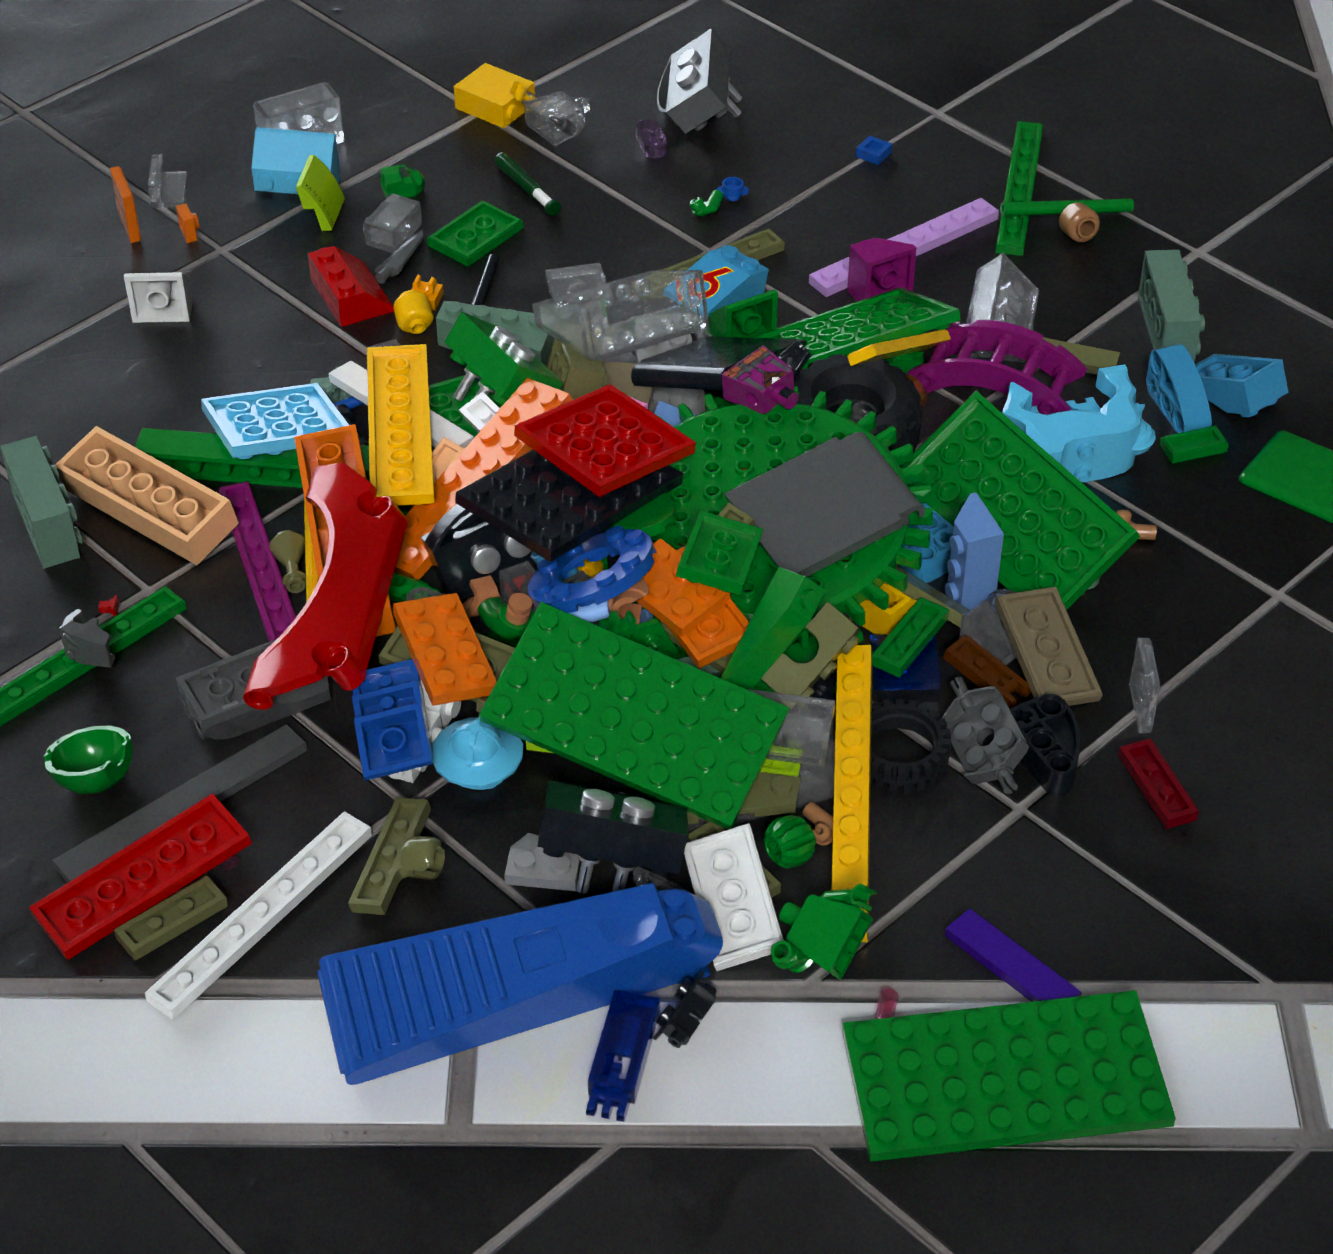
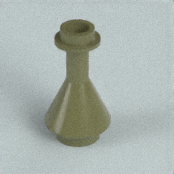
M292 530L281 531L270 542L269 550L275 556V559L286 567L287 574L283 577L282 584L285 585L289 592L299 593L306 587V574L299 571L298 566L305 552V538Z

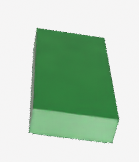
M1216 425L1163 436L1160 438L1159 444L1172 464L1225 453L1228 451L1229 446Z

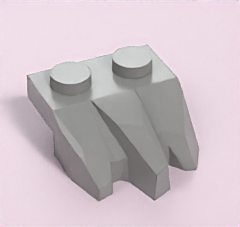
M527 833L510 847L504 874L505 885L576 891L582 863L578 859L579 855L565 852L564 856L559 858L548 856L543 853L542 847H537L538 835Z

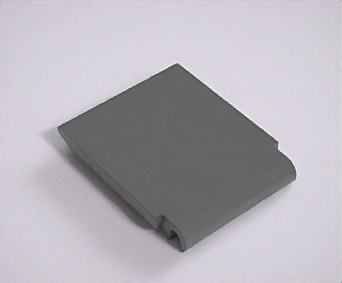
M863 432L853 433L842 440L835 437L725 493V497L732 505L754 518L755 527L764 529L760 544L775 565L805 577L902 528L903 524L908 526V516L913 511H916L920 518L925 514L924 506Z

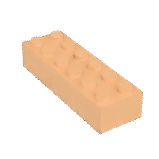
M95 426L55 464L61 483L64 484L66 491L195 565H198L239 524L229 499L98 426Z

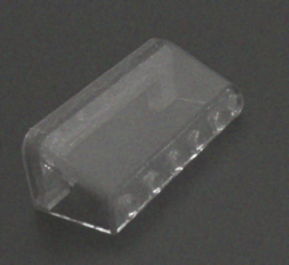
M651 270L532 303L536 325L590 361H603L700 331L705 327L708 320L702 270Z

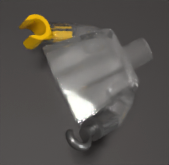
M514 81L510 93L514 95L517 101L525 104V124L552 145L558 146L570 137L575 138L583 130L584 113L590 110L589 101L585 97L574 100L562 91L537 97L527 91L528 86L519 81Z

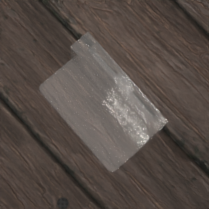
M152 154L148 190L152 208H169L185 204L187 172H166L163 154Z

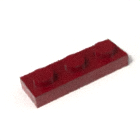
M1151 738L1120 746L1118 757L1165 829L1197 820L1199 810Z

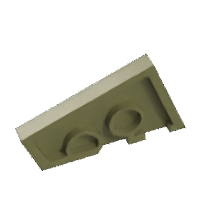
M760 772L740 814L749 813L753 817L796 813L801 777ZM687 811L688 825L698 824L699 819L702 818Z

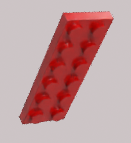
M212 793L36 902L29 909L32 916L68 961L112 933L117 927L147 911L252 844L250 835Z

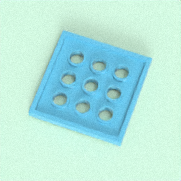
M318 383L201 399L202 411L231 456L238 459H249L254 455L264 453L270 455L281 454L285 450L296 449L294 436L349 425Z

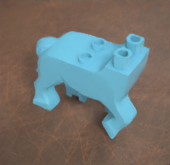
M1126 364L1098 369L1095 386L1101 393L1111 398L1102 408L1098 406L1094 397L1085 398V403L1076 404L1075 400L1066 401L1071 407L1069 411L1056 412L1049 415L1041 414L1038 412L1037 406H1032L1033 393L1015 382H1010L1008 398L1002 413L1082 483L1124 473L1133 466L1135 456L1148 451L1156 439L1155 431L1151 428V425L1142 419V411L1145 404L1135 403L1136 388L1129 379Z

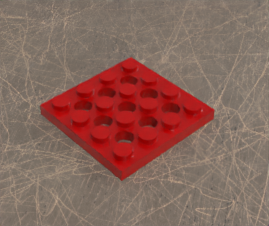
M611 384L515 425L514 430L515 437L598 497L695 453L696 446L695 441Z

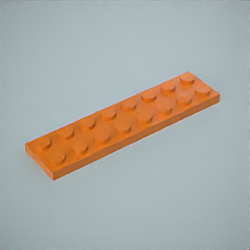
M526 378L460 453L457 461L453 462L434 483L435 503L414 505L405 517L408 519V526L401 544L395 572L420 580L432 566V563L421 537L430 533L437 522L452 507L457 505L455 503L456 492L533 450L514 436L515 425L572 401L573 399L569 393Z

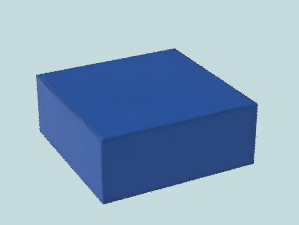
M873 136L866 138L856 148V157L879 165L892 153V143Z

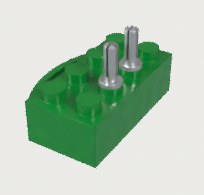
M464 312L460 313L444 341L453 350L450 357L459 364L466 365L464 369L466 374L453 395L456 400L463 401L475 378L480 379L478 384L481 386L475 397L482 392L488 396L489 392L494 393L495 391L493 399L501 405H504L526 378L556 389H560L563 384L553 372L535 357L536 355L532 350L519 342L517 336L512 332Z

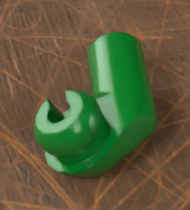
M713 190L706 202L701 197H698L697 200L694 198L690 202L692 213L695 216L701 217L717 212L724 195L719 190Z

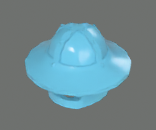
M470 717L452 723L438 734L432 744V761L437 773L447 781L469 789L485 790L496 787L515 773L523 759V743L520 738L480 721L479 717Z

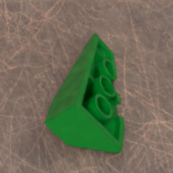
M778 567L721 679L751 691L776 660L804 632L805 627L813 619L825 596L826 590L803 575Z

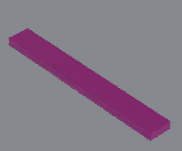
M249 482L218 488L219 494L230 500L239 522L231 532L268 642L276 640L294 621L296 616L285 585L282 584V576L275 556L269 550L270 542Z

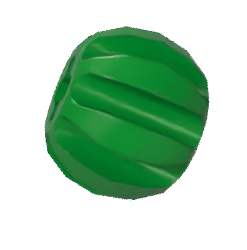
M789 815L778 817L770 823L765 831L763 842L769 858L776 865L784 868H794L802 866L812 857L815 851L816 838L811 826L803 818Z

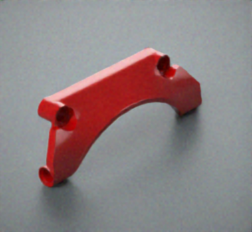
M343 462L320 465L313 472L306 500L322 510L327 521L329 545L326 562L320 579L303 609L288 628L255 660L252 666L243 700L254 709L267 710L273 706L276 695H281L320 681L326 676H331L345 691L356 689L366 677V670L405 530L408 526V519L390 497L381 496L376 498L377 490L372 483Z

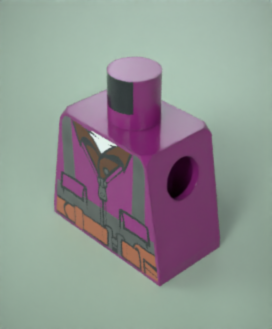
M761 346L721 374L723 398L735 404H741L758 413L766 414L778 404L786 409H792L798 402L799 395L794 391L792 369L765 346Z

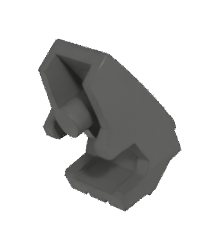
M76 609L70 615H67L63 625L59 627L66 656L80 664L112 667L115 655L110 653L108 645L111 638L110 635L98 627L99 623L96 618H92L85 623L82 610Z

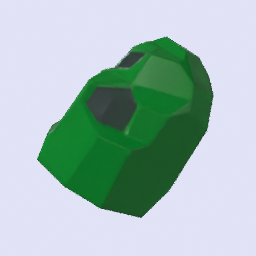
M403 164L386 166L379 170L381 187L388 199L399 200L413 197L424 189L425 178L415 168H408Z

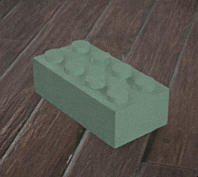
M1179 250L1145 251L1138 299L1153 349L1182 344L1195 362V356L1199 355L1201 350L1199 334L1205 329V318L1203 314L1199 313L1198 296L1193 294V280L1187 276V262L1182 260Z
M37 436L1 445L0 448L11 492L43 569L80 558L78 545L83 544L78 527H73L74 521H77L76 512L72 502L66 504L69 498L64 484L58 485L61 481L56 465H49L52 464V459L48 447H41Z

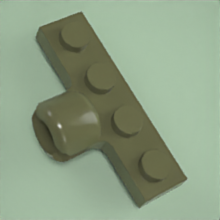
M395 799L348 902L353 913L385 915L396 888L403 878L432 880L442 873L445 863V850L441 847V840L435 837L420 836L431 811L428 800Z

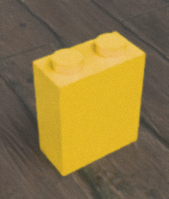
M484 63L453 86L455 108L505 128L533 107L527 101H517L514 95L510 93L514 81H519L528 86L526 94L536 99L535 84L530 80Z

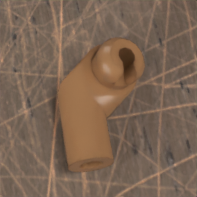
M1129 510L1116 511L1120 517L1140 534V540L1156 539V525L1135 524L1131 521L1132 514Z
M815 802L808 803L803 810V816L815 824L813 832L816 843L819 845L831 844L833 842V816Z

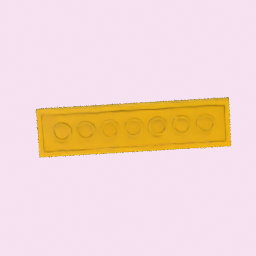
M426 344L367 347L370 483L377 490L376 498L388 496L397 506L435 503Z

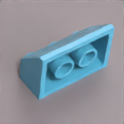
M257 127L255 130L251 168L254 190L298 194L296 185L309 155H315L319 158L339 184L341 178L336 134Z

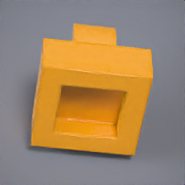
M417 275L411 290L425 294L429 299L431 309L436 310L444 294L443 284H437L435 277H431L429 282L421 281V275Z

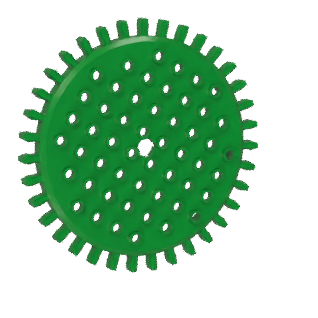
M794 387V391L799 395L798 387ZM819 391L812 405L800 404L798 399L797 404L792 409H786L778 404L766 414H761L733 402L732 405L718 407L716 400L710 393L705 395L706 412L696 416L693 415L684 403L678 405L681 423L673 427L696 442L695 453L670 464L676 470L684 472L682 484L668 492L675 507L676 522L674 524L669 523L665 526V532L650 538L653 543L661 538L675 550L686 546L700 510L718 515L730 503L725 497V493L835 437L842 440L853 433L863 432L907 487L910 484L925 481V467L921 463L901 469L900 465L913 460L912 445L909 443L889 451L888 447L897 442L896 428L891 426L878 435H873L870 432L876 427V413L870 411L860 421L855 423L850 420L853 414L852 401L848 399L834 413L826 410V392ZM931 485L909 487L921 504L932 502ZM924 507L925 514L922 518L919 517L916 511H913L908 516V526L903 524L902 528L808 576V579L826 590L825 596L814 617L829 602L842 614L847 613L861 627L865 624V610L860 605L863 601L868 599L885 611L889 607V594L880 587L887 583L903 592L908 588V575L895 568L899 564L918 571L922 566L921 553L905 549V547L910 545L929 548L930 531L910 528V525H933V508ZM760 543L741 595L730 593L732 601L749 622L778 569ZM607 557L601 559L602 571L608 570ZM806 629L797 638L802 648L809 647L810 634Z

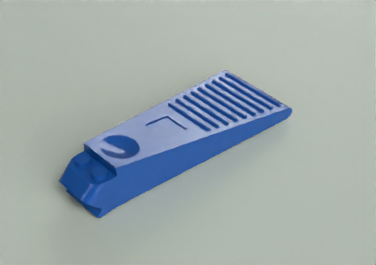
M654 883L326 955L319 960L320 970L317 971L340 1074L345 1075L347 1084L356 1085L658 989L680 984L686 978L693 981L701 971L705 972L701 979L707 978L711 975L708 964L719 955L723 945V938L712 907L707 900L682 889L657 891Z

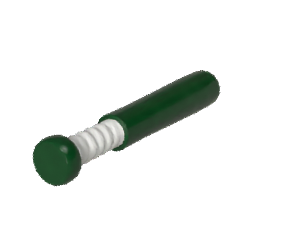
M500 152L496 155V166L533 199H537L545 207L548 215L555 216L560 212L561 204L544 193L543 188L506 152Z

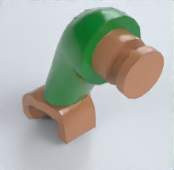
M491 575L470 580L469 586L474 596L468 597L462 604L468 618L480 616L486 626L499 637L509 640L521 638L534 615V612L531 610L532 599L524 593H514L509 597L507 603L499 595Z

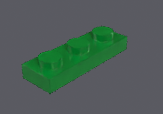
M920 597L872 654V665L900 678L948 620L949 609Z

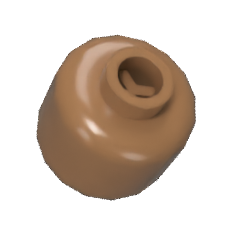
M1072 203L1063 209L1060 214L1059 226L1061 231L1070 239L1076 242H1086L1091 240L1098 232L1100 220L1097 213L1087 205Z

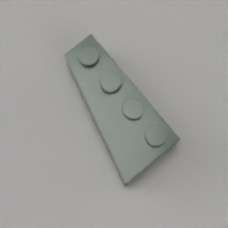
M443 301L436 317L439 346L451 349L444 341L460 313L464 312L512 332L517 336L522 345L532 350L536 355L535 357L545 366L547 365L556 335L555 316L487 307L485 305L465 304L457 301Z

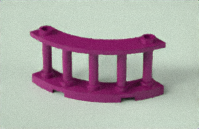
M975 320L974 323L960 324V322L950 323V327L946 328V330H948L951 340L932 347L934 351L929 362L916 366L907 373L925 394L951 386H978L1008 395L1010 382H1015L1033 393L1032 406H1037L1039 413L1049 415L1071 410V407L1060 395L1065 385L1085 376L1087 368L1060 344L1056 347L1042 339L1043 335L1038 332L1001 321ZM973 351H994L990 361L971 359L970 356ZM958 354L957 358L944 359L951 355ZM1006 354L1027 361L1022 372L1002 365ZM1037 367L1054 379L1051 388L1033 378Z

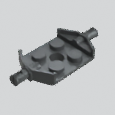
M956 677V682L954 680L950 682L956 699H954L941 719H945L947 729H950L951 743L965 770L963 774L972 784L998 780L1004 793L1011 794L1013 793L1011 788L1014 791L1018 788L1017 783H1015L1012 777L1013 770L1027 753L1029 745L1002 693L995 686L968 690L964 679ZM995 734L990 744L982 746L984 739L988 735Z

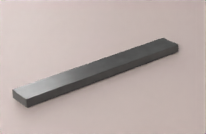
M286 724L52 860L53 866L63 879L69 883L212 793L221 802L307 751L306 742Z

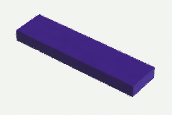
M969 908L946 927L945 936L1031 1002L1079 997L1082 995L1080 990Z

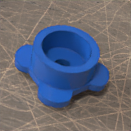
M738 177L725 178L722 181V186L717 188L729 201H737L742 195L749 193V188L745 187L743 180Z

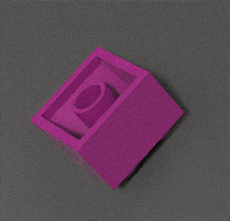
M875 237L850 245L847 291L856 301L900 287L913 292L917 247L913 244Z

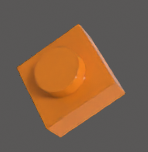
M187 204L177 205L176 211L179 228L186 243L198 241L196 230L200 229L196 213H191Z

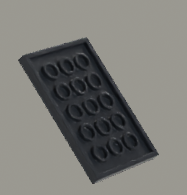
M531 450L457 491L455 503L544 559L552 562L621 521L661 494L668 493L680 486L683 481V473L667 465L598 497L535 450Z

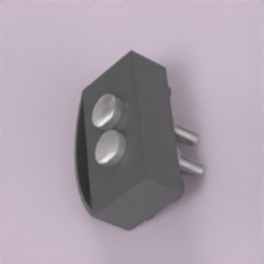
M712 28L671 54L659 83L657 92L658 109L673 125L680 127L685 134L692 129L695 131L701 130L707 124L709 118L713 116L719 118L727 110L735 118L741 114V110L734 102H740L742 96L729 82L731 49Z

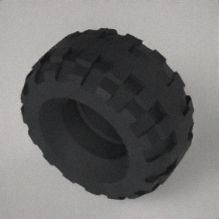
M837 354L829 356L828 359H818L810 363L808 369H802L794 378V387H798L800 404L812 405L819 391L826 392V410L835 413L844 401L848 399L852 401L853 414L850 420L855 423L860 421L870 411L876 413V427L870 432L876 436L891 426L896 428L897 442L888 447L889 451L910 443L913 447V452H915L921 430V397L913 381L907 379L906 373L899 367H893L889 365L888 361L883 359L850 366L848 355Z

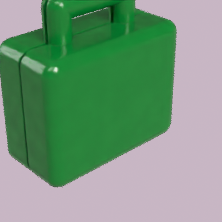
M1285 430L1276 432L1239 475L1240 482L1333 523V450Z

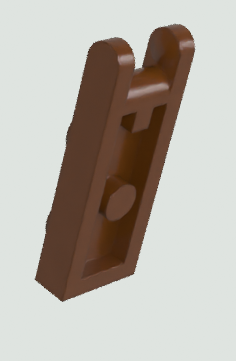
M967 634L948 647L943 655V659L978 687L995 686L1002 693L1010 709L1017 705L1016 699L1011 695L1013 691L1018 692L1023 697H1028L1032 693L1024 679Z

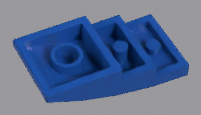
M413 659L366 670L364 681L356 689H353L352 696L355 718L353 719L364 780L433 764L421 678Z

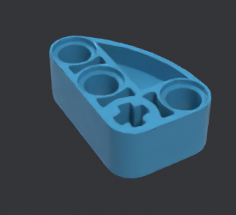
M1178 344L1152 350L1146 377L1147 390L1177 433L1210 427L1212 418L1205 388L1198 369L1185 346Z
M926 503L922 504L926 508H931ZM933 510V525H910V528L930 531L929 548L910 545L905 547V549L921 553L922 566L920 570L899 565L903 570L925 583L948 573L947 562L951 556L950 537L953 536L954 527Z

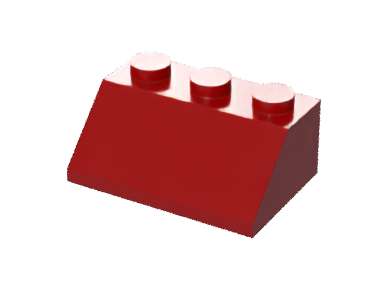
M336 246L324 247L308 253L311 281L341 327L394 312L392 303L362 260Z

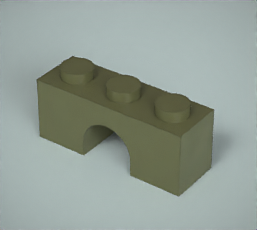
M829 602L822 607L805 627L806 631L819 643L816 657L808 663H796L782 653L761 678L767 687L793 709L798 703L803 706L815 693V690L812 688L820 678L825 681L837 668L838 665L834 661L840 654L844 652L848 655L860 641L856 637L860 633L859 628Z

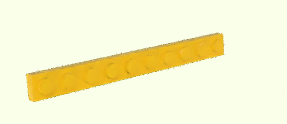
M856 645L848 655L842 652L837 658L832 890L853 889L858 884L869 887L872 713L871 645ZM868 931L862 942H868Z

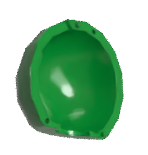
M110 725L91 726L76 730L59 738L47 748L43 756L45 768L51 778L65 790L79 795L105 792L120 782L129 769L133 749L131 735L122 728Z

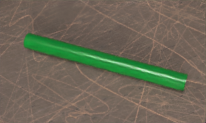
M1131 198L1002 202L1000 212L1002 216L1061 214L1063 209L1072 203H1083L1096 213L1133 212L1134 201Z

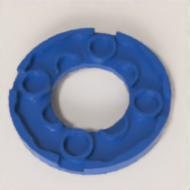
M622 526L612 527L604 533L595 535L552 562L546 559L539 562L537 565L538 570L534 573L528 584V593L536 608H538L540 602H543L566 613L578 611V606L583 607L596 603V605L601 604L623 593L642 579L655 562L652 556L653 553H656V549L650 536L642 530L623 529ZM609 554L611 557L620 555L618 561L610 569L598 573L590 580L575 584L563 583L561 581L563 578H568L567 573L572 569L585 566L583 562L585 559L589 562H595L607 557Z

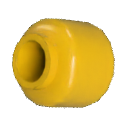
M408 290L401 293L394 302L393 310L396 321L402 331L420 334L432 324L434 316L429 299L425 294L415 290Z

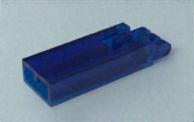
M614 990L588 1078V1095L590 1097L586 1115L595 1116L598 1104L603 1105L601 1118L610 1119L613 1107H617L616 1121L625 1122L630 1103L635 1104L657 1026L656 1021L660 1015V998ZM615 1056H618V1061H622L623 1057L631 1058L626 1079L619 1078V1075L622 1073V1063L614 1062Z

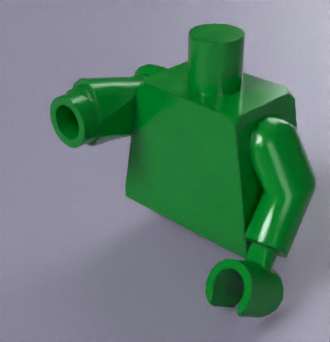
M858 884L853 889L825 891L821 896L810 894L802 907L792 902H787L781 909L779 920L791 926L786 938L788 942L778 941L772 946L771 956L773 962L777 967L790 969L794 973L805 971L815 962L828 973L842 980L873 921V918L862 909L868 912L871 911L872 906L868 905L867 901L871 895H877V891L863 884Z

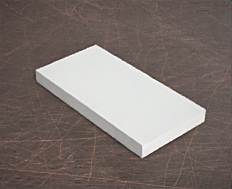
M750 823L686 843L684 855L694 893L710 903L723 938L722 949L713 960L716 971L771 955L772 946L778 941H784Z

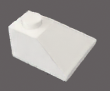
M183 272L124 274L132 323L190 321L193 298L189 277Z

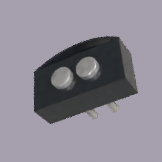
M457 504L437 522L430 533L421 537L441 587L446 594L457 593L460 601L474 595L469 586L470 580L491 575L495 584L536 564L531 558L532 550L471 512L467 514L469 511Z
M548 780L540 816L537 847H542L544 854L556 858L563 857L565 852L579 855L578 859L582 863L577 881V892L581 893L582 885V894L588 892L593 866L598 864L600 859L613 861L614 867L617 868L612 892L618 891V888L619 890L625 889L629 871H633L635 866L649 868V874L658 878H668L670 873L679 874L688 838L686 807L605 788Z

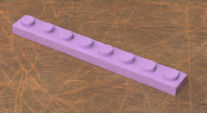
M979 198L887 240L915 245L917 247L916 256L998 220L999 210L983 198ZM849 257L809 274V284L825 297L848 288Z

